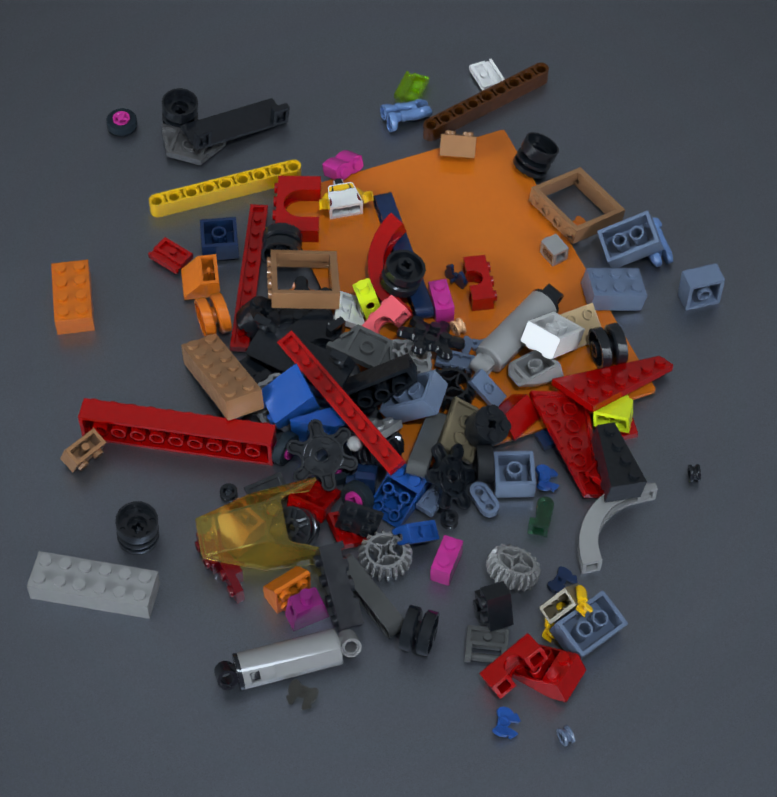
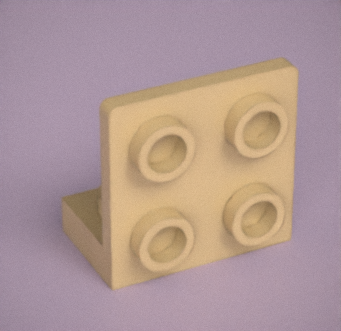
M593 303L560 314L585 329L578 348L589 344L588 332L591 328L601 327Z

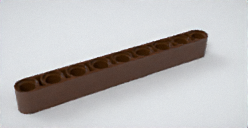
M536 63L426 119L423 123V138L429 142L436 141L441 138V134L445 133L446 130L455 131L545 85L548 81V65Z

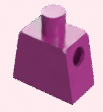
M316 587L302 589L300 593L290 596L285 612L293 632L329 617Z

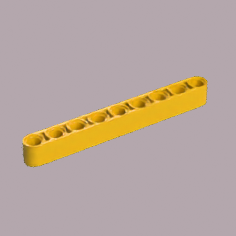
M288 160L156 193L149 197L150 213L158 218L274 189L275 183H278V176H302L301 163L298 160Z

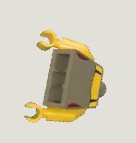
M579 583L567 586L539 607L545 616L546 628L542 633V637L551 643L552 639H555L549 631L555 625V622L561 620L575 609L583 617H585L587 611L590 613L593 611V608L587 603L589 598L584 586Z

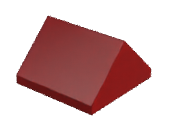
M512 394L498 406L511 423L508 437L513 441H516L540 419V415L528 394Z

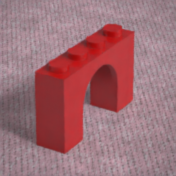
M278 176V183L274 185V192L277 196H274L273 205L276 207V210H273V221L275 223H288L297 227L302 233V242H319V217L294 216L287 212L286 209L291 204L299 201H319L321 199V176Z

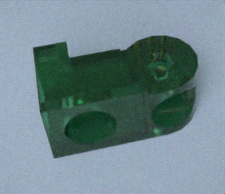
M541 497L538 499L536 518L530 517L528 534L547 538L554 509V502L551 498Z

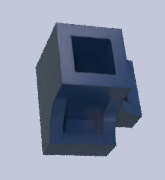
M358 464L357 471L351 476H346L345 484L352 480H359L370 488L374 496L378 478V466Z

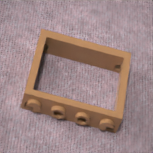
M581 167L533 186L529 196V201L572 244L597 234V231L622 221L625 209ZM575 185L604 215L577 226L547 196Z
M271 250L270 257H267L268 299H271V308L339 309L340 285L337 251ZM277 267L329 268L330 291L278 290Z

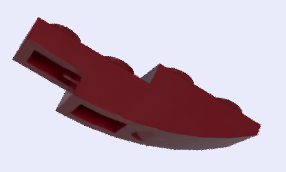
M200 531L197 532V541L194 543L198 553L202 552L204 555L202 559L207 569L210 568L213 575L219 573L222 582L226 581L228 585L226 586L227 592L231 598H235L237 604L245 601L244 590L240 584L244 581L243 571L238 562L219 542Z

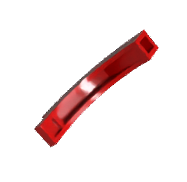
M392 213L378 227L368 253L369 278L381 303L384 299L389 298L390 294L380 284V274L393 247L407 232L404 224ZM395 297L411 313V316L407 319L409 320L411 317H413V313L410 307L407 306L399 297Z

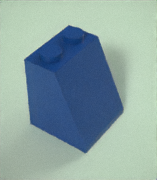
M297 364L291 366L262 388L264 409L267 408L270 413L267 415V418L278 429L289 425L290 419L296 416H303L320 409L304 374Z

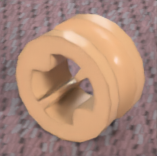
M457 318L456 321H450V328L455 336L458 337L460 333H466V326L461 318Z

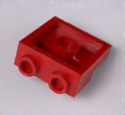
M309 477L289 494L287 507L294 506L309 509L316 515L319 522L322 523L326 519L327 514L331 513L332 506L341 497V490L335 488L332 491H326L322 487V482Z

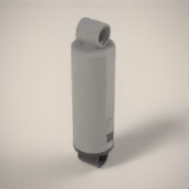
M551 284L546 285L543 290L535 289L479 344L476 349V356L471 361L469 368L475 373L479 369H483L487 375L492 371L500 372L526 346L525 343L521 342V338L528 321L551 312L558 313V304L564 295Z
M331 628L233 653V663L230 661L219 662L215 666L214 674L218 685L222 689L234 688L238 683L240 690L243 691L342 665L343 655L346 657L357 656L361 651L362 645L353 630L345 629L337 635L335 629Z

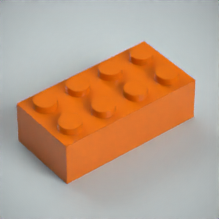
M88 259L51 263L54 322L57 334L95 331L91 272Z

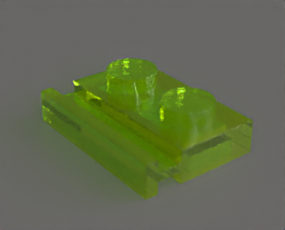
M406 71L394 93V98L397 99L398 97L406 102L421 99L429 84V77L416 73L410 74L409 71Z

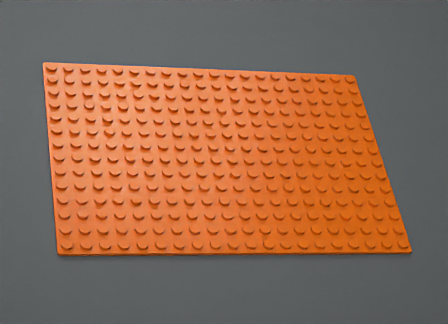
M505 130L478 136L475 158L441 156L440 148L350 174L347 179L343 180L344 183L352 182L356 188L363 192L372 191L373 196L388 192L392 193L407 231L412 250L425 263L426 271L423 280L427 291L429 281L447 279L445 270L448 264H453L454 273H459L460 271L463 272V257L485 255L486 261L490 262L491 266L489 274L494 279L493 290L497 292V301H494V309L472 311L469 300V286L477 285L478 283L468 282L467 286L461 289L455 282L450 283V279H447L455 307L454 321L457 318H461L466 326V333H460V336H458L464 338V336L478 340L486 338L535 289L543 290L548 284H551L564 295L558 304L559 311L557 314L560 315L587 305L581 285L586 268L570 241L529 201L531 188L536 186V183L532 177L523 174L514 165L513 159L517 154V150ZM334 179L321 182V199L328 192V187L333 185ZM299 201L288 206L287 212L294 216L319 217V242H302L301 249L309 251H337L340 291L356 296L352 285L360 280L369 278V248L374 234L380 226L374 202L369 201L366 204L363 202V214L336 219L329 218L328 209L319 210V201ZM557 234L569 247L568 258L552 267L540 253L541 241L544 238ZM311 268L320 289L324 287L330 289L329 268ZM400 298L407 306L410 307L407 298ZM369 303L367 306L368 308H373L374 304ZM330 309L334 316L335 309ZM596 310L603 329L608 324L617 323L610 310ZM434 317L423 319L429 324L435 321ZM410 319L406 320L401 326L412 327L409 324ZM392 323L384 324L380 328L379 334L391 340H407L397 336L396 332L399 328ZM345 326V332L351 330L350 327ZM450 328L449 334L455 336ZM626 338L628 346V361L626 363L639 360ZM589 344L554 358L561 364L564 376L599 369L592 359ZM525 346L510 362L533 350ZM450 348L451 350L462 352V349ZM471 349L469 354L476 356V351ZM430 351L432 354V370L436 368L441 370V367L434 366L437 353ZM509 363L500 372L492 371L488 375L507 396L503 402L512 394H528L529 396L530 391H560L551 385L552 382L534 387H518L508 376ZM357 364L360 372L368 369ZM650 382L629 393L628 396L636 400L655 393V386ZM475 392L476 396L472 400L471 405L479 409L487 406V403ZM381 403L377 406V408L382 419H385L386 417L380 412V408L382 405ZM440 408L439 412L444 413V414H448V410H445L444 412H442V410H441V408ZM426 417L402 423L403 427L396 431L402 435L404 440V452L400 456L405 460L406 464ZM541 417L519 438L546 429ZM507 436L497 445L512 441V439ZM434 457L431 461L430 467H433V464L435 463Z

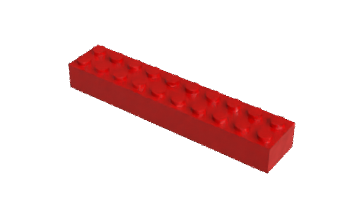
M84 398L78 415L82 436L94 428L108 443L273 466L274 463L272 452L277 442L276 425L267 422L259 423L238 419L228 421L226 417H216L210 414L202 415L193 412L175 411L173 409H159L153 406L145 407L136 404H123L116 401H102L96 398Z

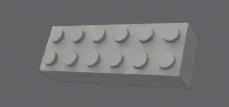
M39 551L27 584V589L31 599L150 619L160 580L158 571Z

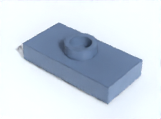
M452 350L453 358L451 360H444L438 354L436 355L434 366L448 368L451 364L452 368L459 366V370L465 368L466 373L472 374L473 372L469 365L475 358L474 355Z
M479 369L468 381L469 385L487 405L494 404L499 406L507 397L483 369Z
M435 483L428 488L415 507L431 518L440 508L438 505L439 493L435 489Z

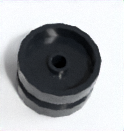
M275 223L266 227L262 237V259L267 263V257H270L271 250H301V231L288 223Z
M400 249L393 251L388 255L380 274V284L385 291L395 297L407 298L413 296L426 271L425 263L421 257L409 250Z
M618 323L608 324L604 329L602 327H595L589 330V348L597 368L609 367L612 363L615 365L623 364L628 361L627 341Z
M410 605L402 625L399 649L410 652L416 643V653L428 657L437 635L440 613L428 610L422 619V608Z

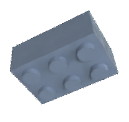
M648 210L597 231L611 268H619L664 250L656 225Z
M586 268L581 281L586 303H593L595 310L641 311L647 298L639 268Z
M435 369L417 374L418 381L401 393L391 396L388 402H382L380 412L386 418L392 417L394 420H402V423L437 415L448 383Z
M603 590L588 600L587 603L593 608L591 613L587 611L585 617H583L575 609L549 630L563 650L577 653L581 659L629 624Z

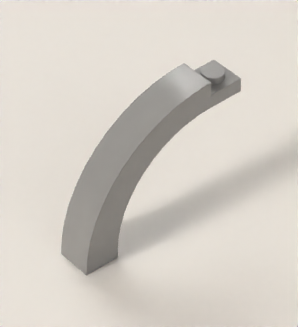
M655 482L646 483L641 497L605 503V494H603L594 502L588 510L580 530L577 557L581 575L601 570L603 559L599 550L598 536L604 524L611 516L625 507L655 500L658 490Z

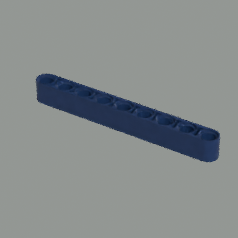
M391 192L373 196L380 224L390 213L402 222ZM407 233L397 241L391 253L400 249L413 252ZM422 279L417 292L413 296L407 297L413 316L426 319L434 317V308Z

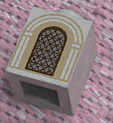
M557 234L548 236L541 241L540 253L552 267L567 260L569 247Z

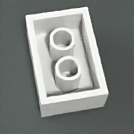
M551 312L528 321L521 342L525 343L529 349L541 352L543 357L553 359L577 349L585 329L556 312Z

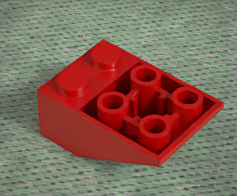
M539 644L549 659L534 672L528 667H519L514 671L512 678L548 698L567 702L586 672V668L579 654Z

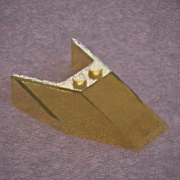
M316 477L250 493L196 518L195 522L202 559L264 571L315 565L313 556H315V551L319 547L289 540L281 499L289 494L309 492L317 481Z

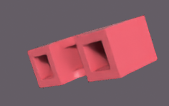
M390 295L389 298L383 300L381 306L375 312H372L361 326L379 334L380 328L387 323H392L399 328L411 316V313L393 295Z

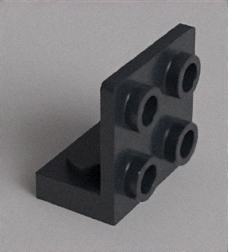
M346 500L344 505L341 504L335 527L367 538L368 534L374 536L384 513Z

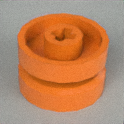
M220 292L211 294L209 302L205 297L194 299L197 318L204 337L216 334L217 329L222 334L232 331L229 311Z

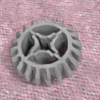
M382 529L381 533L376 531L374 536L368 534L367 540H363L362 546L359 547L358 560L360 565L368 574L370 573L372 579L378 576L379 581L382 578H386L388 582L390 577L396 580L398 575L403 576L405 571H408L413 556L411 544L398 545L397 542L402 541L403 537H400L401 534L393 535L392 529L389 533H385V530ZM395 548L401 553V557L394 551ZM370 554L374 555V558L377 559L376 562L370 558Z
M511 544L496 546L489 553L486 561V572L490 574V578L495 579V583L504 581L509 591L511 589H514L516 592L519 590L523 592L527 589L531 590L539 580L541 569L539 568L540 563L536 562L537 558L532 557L531 552L527 553L525 548L520 549L518 545L515 547Z

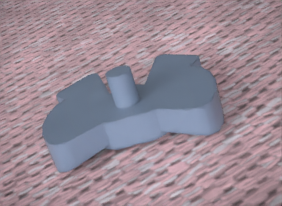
M464 336L465 348L462 349V353L469 354L471 349L476 351L484 339H471L469 336Z

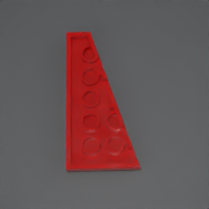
M655 356L553 378L551 385L593 413L671 372L673 364L661 356Z
M530 391L529 396L583 497H601L604 494L602 487L592 481L593 478L590 476H585L586 471L596 461L591 443L593 429L589 410L561 391Z

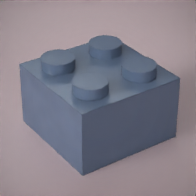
M718 264L704 265L682 271L677 294L685 311L720 303L725 279Z
M533 451L494 452L495 497H534L536 478Z

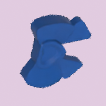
M544 464L538 465L535 468L539 481L536 487L542 491L551 490L554 492L559 485L549 482V480L557 477L558 473Z
M499 707L496 711L498 715L497 725L492 731L499 737L508 736L509 739H512L518 735V732L508 726L511 723H519L521 720L518 714L513 713L510 708Z

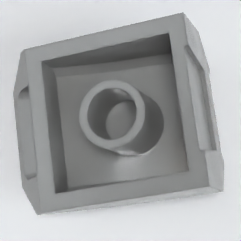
M537 350L523 355L508 365V376L518 387L544 385L552 382L553 378L564 376L561 364L554 358L548 359L543 357L542 353Z

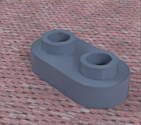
M484 482L473 483L470 486L469 496L480 513L489 518L496 516L499 513L500 504L493 492Z

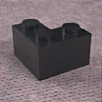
M504 581L481 587L475 591V600H473L475 611L480 612L483 625H487L490 632L514 625L511 593Z

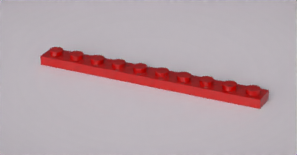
M250 204L230 351L246 352L251 342V338L246 335L247 332L239 328L236 314L244 304L257 296L262 261V237L267 224L268 205Z
M292 330L277 342L390 475L406 464L405 460Z

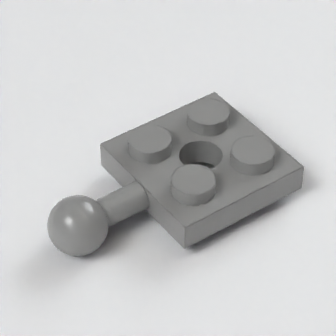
M392 417L383 420H377V418L369 419L385 438L403 427L402 420H394ZM352 431L351 437L347 441V446L351 451L356 452L362 448L363 443Z

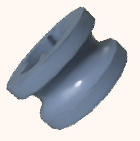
M564 725L563 729L558 728L556 730L557 736L564 747L568 746L569 742H575V736L569 725Z

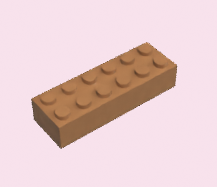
M217 334L207 335L204 338L191 340L181 345L185 366L228 421L264 409L262 389Z

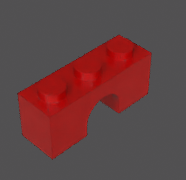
M485 255L463 257V273L467 282L478 283L477 285L469 286V300L472 311L494 309V301H497V292L493 290L494 279L489 274L491 272L490 262L486 261Z
M527 633L479 674L501 699L517 686L512 680V675L516 669L525 666L534 672L549 657L542 647Z

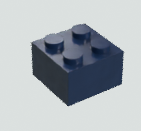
M236 217L201 219L202 255L216 254L217 260L238 259L239 246Z

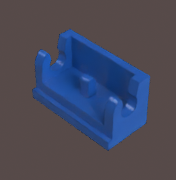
M435 520L408 523L392 529L393 535L402 534L403 536L402 541L397 542L398 545L440 539Z

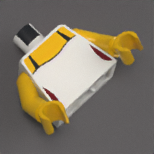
M337 178L333 181V185L328 187V192L319 200V210L328 209L330 219L363 214V202L366 204L369 201H374L373 192H363L356 188L352 182L344 183L343 179Z

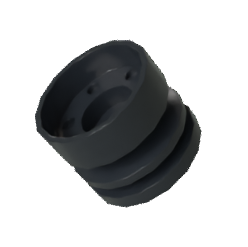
M177 88L168 91L163 96V124L181 128L183 124L198 120V99L193 92L188 89Z
M530 132L526 135L521 148L517 151L513 163L523 174L541 179L547 174L551 163H553L559 153V148L549 137L540 133Z
M133 501L121 507L115 521L117 540L120 547L131 554H144L151 551L159 540L158 515L155 509L150 504L142 501Z
M288 506L275 513L271 519L270 532L275 543L281 547L301 550L315 543L319 537L320 524L316 515L309 509ZM290 525H293V527H295V531H292V529L289 528Z

